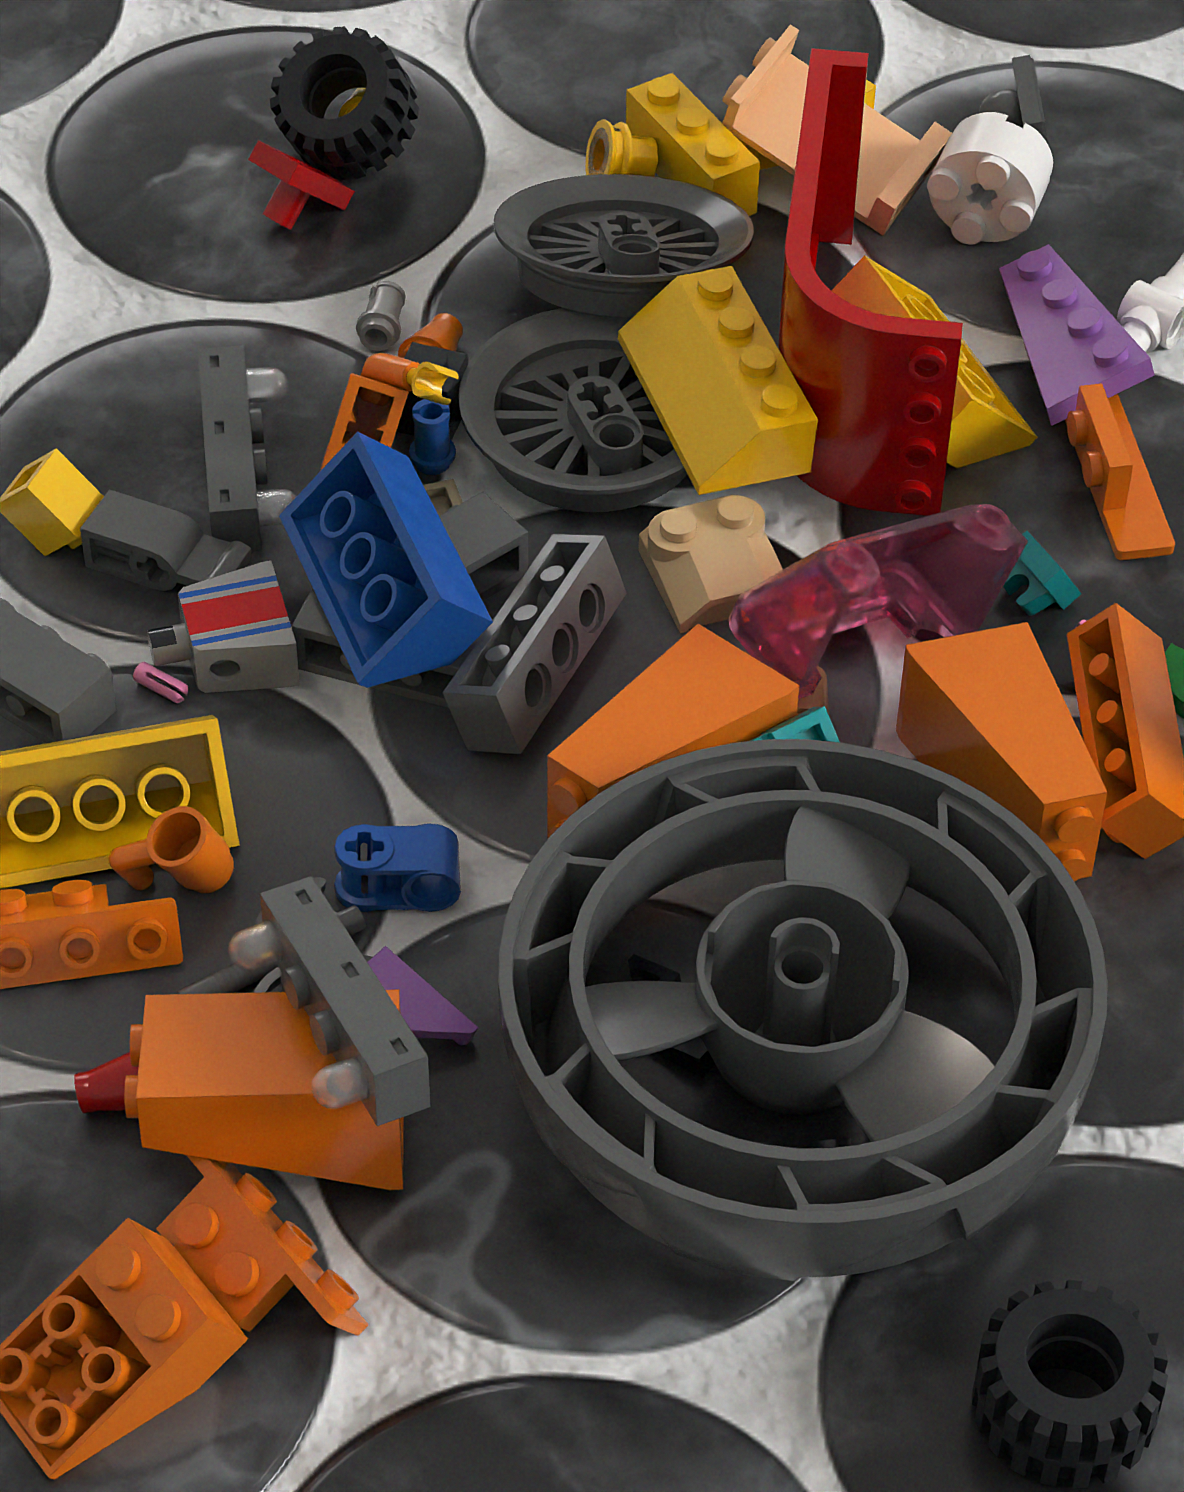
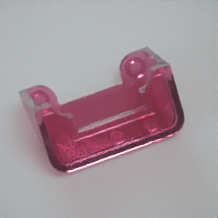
M975 504L835 541L741 593L728 618L729 628L752 657L799 685L798 699L813 695L822 678L816 666L834 633L888 617L907 638L916 636L919 629L934 631L944 638L977 632L1027 545L1028 540L1009 521V518L1001 509L989 504Z

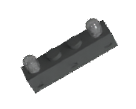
M244 345L197 349L211 535L230 543L232 541H240L249 546L251 552L262 551L260 526L283 525L279 515L297 496L287 489L256 491V485L268 484L265 448L253 449V444L264 443L261 408L249 409V404L280 400L288 390V380L281 370L274 367L246 369Z
M312 876L260 893L262 923L242 929L233 935L228 946L229 957L237 967L243 970H256L276 963L282 972L283 986L291 1005L296 1010L304 1007L310 1017V1027L318 1049L324 1056L332 1053L335 1057L336 1063L321 1068L313 1078L312 1093L315 1100L323 1107L329 1109H338L362 1101L377 1126L429 1108L428 1055Z

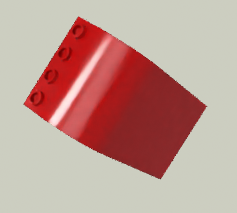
M811 48L785 242L778 346L780 353L818 419L811 472L796 476L819 493L850 506L881 512L940 517L963 323L902 318L874 313L842 299L832 292L818 277L815 269L819 242L852 245L869 53Z

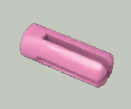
M141 662L133 673L134 681L175 703H181L184 698L179 693L155 681L154 678L185 695L188 694V685L146 662Z

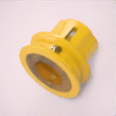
M602 119L596 123L588 140L585 161L586 175L627 174L654 177L658 164L656 140L648 136L631 134L628 125L624 122L612 125L606 119Z

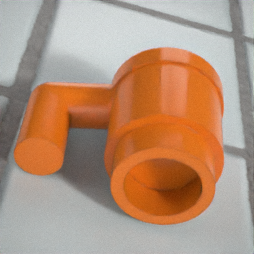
M185 806L175 807L161 814L151 825L147 839L116 847L109 855L111 868L135 890H144L152 884L154 873L149 867L152 864H157L166 870L183 887L199 893H212L222 888L230 879L234 869L233 857L226 841L210 826L207 819L200 812Z

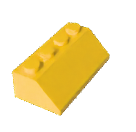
M865 255L832 289V292L847 302L874 313L902 318L949 322L930 295ZM961 339L947 463L955 468L1030 446L1038 438L963 339Z
M732 266L677 276L618 331V341L698 495L811 472L818 419Z
M208 715L0 751V889L112 869L109 864V855L113 849L147 839L148 831L153 822L161 814L175 807L185 806L197 810L226 841L229 848L240 846L218 718Z

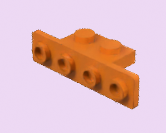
M1102 383L1079 386L1075 411H1069L1067 419H1065L1068 437L1071 445L1075 446L1082 465L1084 482L1087 487H1090L1116 559L1130 560L1173 554L1175 540L1119 395L1116 394L1108 398Z
M87 880L65 881L55 885L52 891L27 895L20 889L0 890V989L176 965L183 961L177 906L173 898L109 906L106 884L92 886V883Z
M186 1155L202 1173L204 1178L164 1219L156 1230L173 1244L239 1328L250 1332L294 1284L328 1324L357 1336L368 1327L369 1324L353 1306L359 1300L355 1290L334 1271L327 1269L324 1272L312 1258L318 1250L314 1242L294 1223L288 1220L283 1223L271 1209L277 1203V1200L263 1183L249 1173L242 1175L233 1163Z

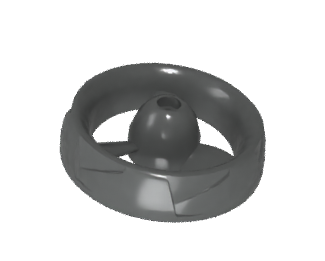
M767 739L730 743L700 749L661 761L629 775L602 791L575 811L547 839L528 865L514 891L504 920L499 947L498 994L503 1040L521 1101L547 1149L551 1151L560 1163L571 1170L575 1177L597 1200L620 1219L648 1237L669 1246L676 1255L713 1268L753 1277L795 1281L798 1278L833 1277L870 1272L899 1265L932 1253L961 1237L968 1240L993 1223L1024 1195L1060 1149L1076 1119L1089 1088L1097 1064L1107 1016L1108 980L1104 951L1095 921L1080 889L1062 862L1041 838L1012 812L983 792L952 775L921 762L886 751L840 742L809 739ZM784 860V881L757 886L727 904L723 911L710 923L698 948L695 983L628 981L585 987L589 966L608 935L631 911L654 894L678 881L712 869L740 863ZM906 887L936 902L954 915L983 945L1001 972L1014 1006L1015 1028L1006 1049L995 1066L984 1053L954 1031L923 1016L905 1011L909 976L908 960L902 942L892 928L888 918L900 902ZM701 1037L724 1080L742 1098L761 1108L791 1115L816 1114L845 1104L860 1129L871 1142L836 1148H790L739 1139L707 1128L661 1103L641 1087L618 1061L650 1055Z

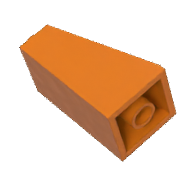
M1028 622L905 645L896 732L901 742L919 762L954 776L983 792L1012 812L1041 838L1062 862L1074 882L1082 878L1092 877L1107 790Z
M697 624L547 755V839L575 811L596 795L629 775L661 761L696 750L750 741L760 736L762 732L796 716L799 685L700 624Z
M386 990L401 1014L400 990ZM286 992L145 996L143 1024H131L130 1060L132 1067L139 1066L138 1075H126L125 1113L127 1118H138L142 1148L387 1190H403L404 1117L380 1126L375 1124L333 1054L324 1056L318 1049L312 1035L310 1017L304 1007L297 1010L294 1009Z

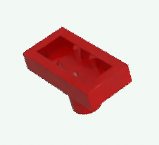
M258 140L248 158L252 163L281 179L263 215L292 230L310 195L345 210L355 192L319 169Z

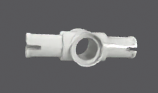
M1184 253L1165 276L1156 278L1151 284L1142 280L1136 281L1129 288L1121 302L1117 321L1146 353L1152 352L1158 345L1166 349L1173 348L1184 333Z

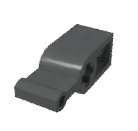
M110 489L80 528L85 567L155 590H172L177 583L189 586L245 568L252 559L251 548L240 541H232L230 543L205 535L197 522L179 511Z

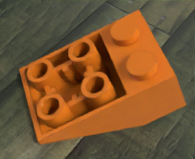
M127 1218L0 1344V1413L47 1477L55 1480L197 1391L248 1338L168 1239Z

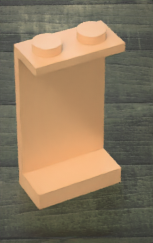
M790 24L777 41L771 37L765 41L753 60L752 65L756 68L749 77L746 78L740 74L730 85L722 101L728 105L722 124L738 139L794 176L809 66L791 54L799 30ZM864 103L855 218L883 236L934 170L952 132L934 122L923 138L919 140Z

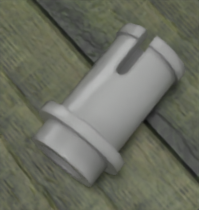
M380 281L376 287L373 286L371 288L366 312H363L357 320L356 332L361 343L373 351L388 349L400 337L401 326L398 320L401 309L405 304L406 295L401 286L394 282Z

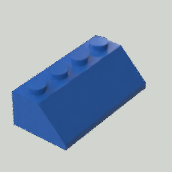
M357 431L279 515L359 685L368 688L451 665L493 623L408 456Z

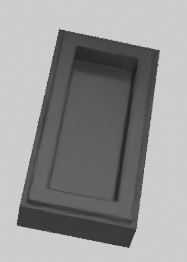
M1030 55L1012 58L1016 91L1013 89H998L988 94L981 102L979 113L997 112L1008 115L1006 121L1021 128L1027 123L1036 129L1048 144L1034 59Z

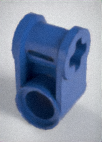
M431 823L417 826H374L361 824L343 830L336 839L335 857L341 866V871L336 875L334 890L337 899L347 908L356 905L361 912L374 910H419L433 912L451 907L459 899L461 893L459 842L457 835L443 825ZM362 843L367 844V861H361ZM362 875L368 876V892L365 894L361 892Z

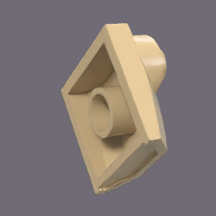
M723 496L663 511L657 514L650 521L649 526L639 534V553L680 633L688 632L689 629L697 624L703 626L757 612L758 595L762 590L770 588L774 581H788L765 533V512L756 501L745 496Z

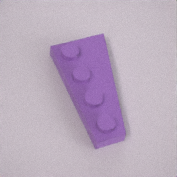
M1049 244L1038 250L1030 251L1019 259L999 268L1051 426L1067 419L1069 411H1075L1078 390L1081 385L1102 383L1107 397L1110 398L1155 376L1151 358Z

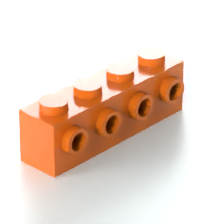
M1115 603L1068 632L1067 639L1083 740L1107 790L1101 828L1112 841L1123 843L1142 858L1147 859L1184 837V755L1162 638Z

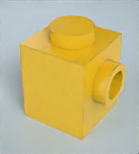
M56 448L22 468L0 497V513L44 556H47L65 545L75 549L82 544L80 528L104 496Z

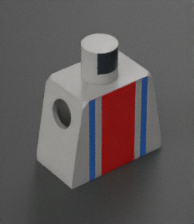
M271 560L183 587L178 592L181 624L147 630L154 666L190 660L197 689L205 693L284 688L300 685L296 640Z

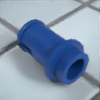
M423 399L417 402L412 409L414 441L410 445L409 456L411 462L416 465L420 472L428 475H437L445 472L456 456L455 445L450 440L449 405H441Z

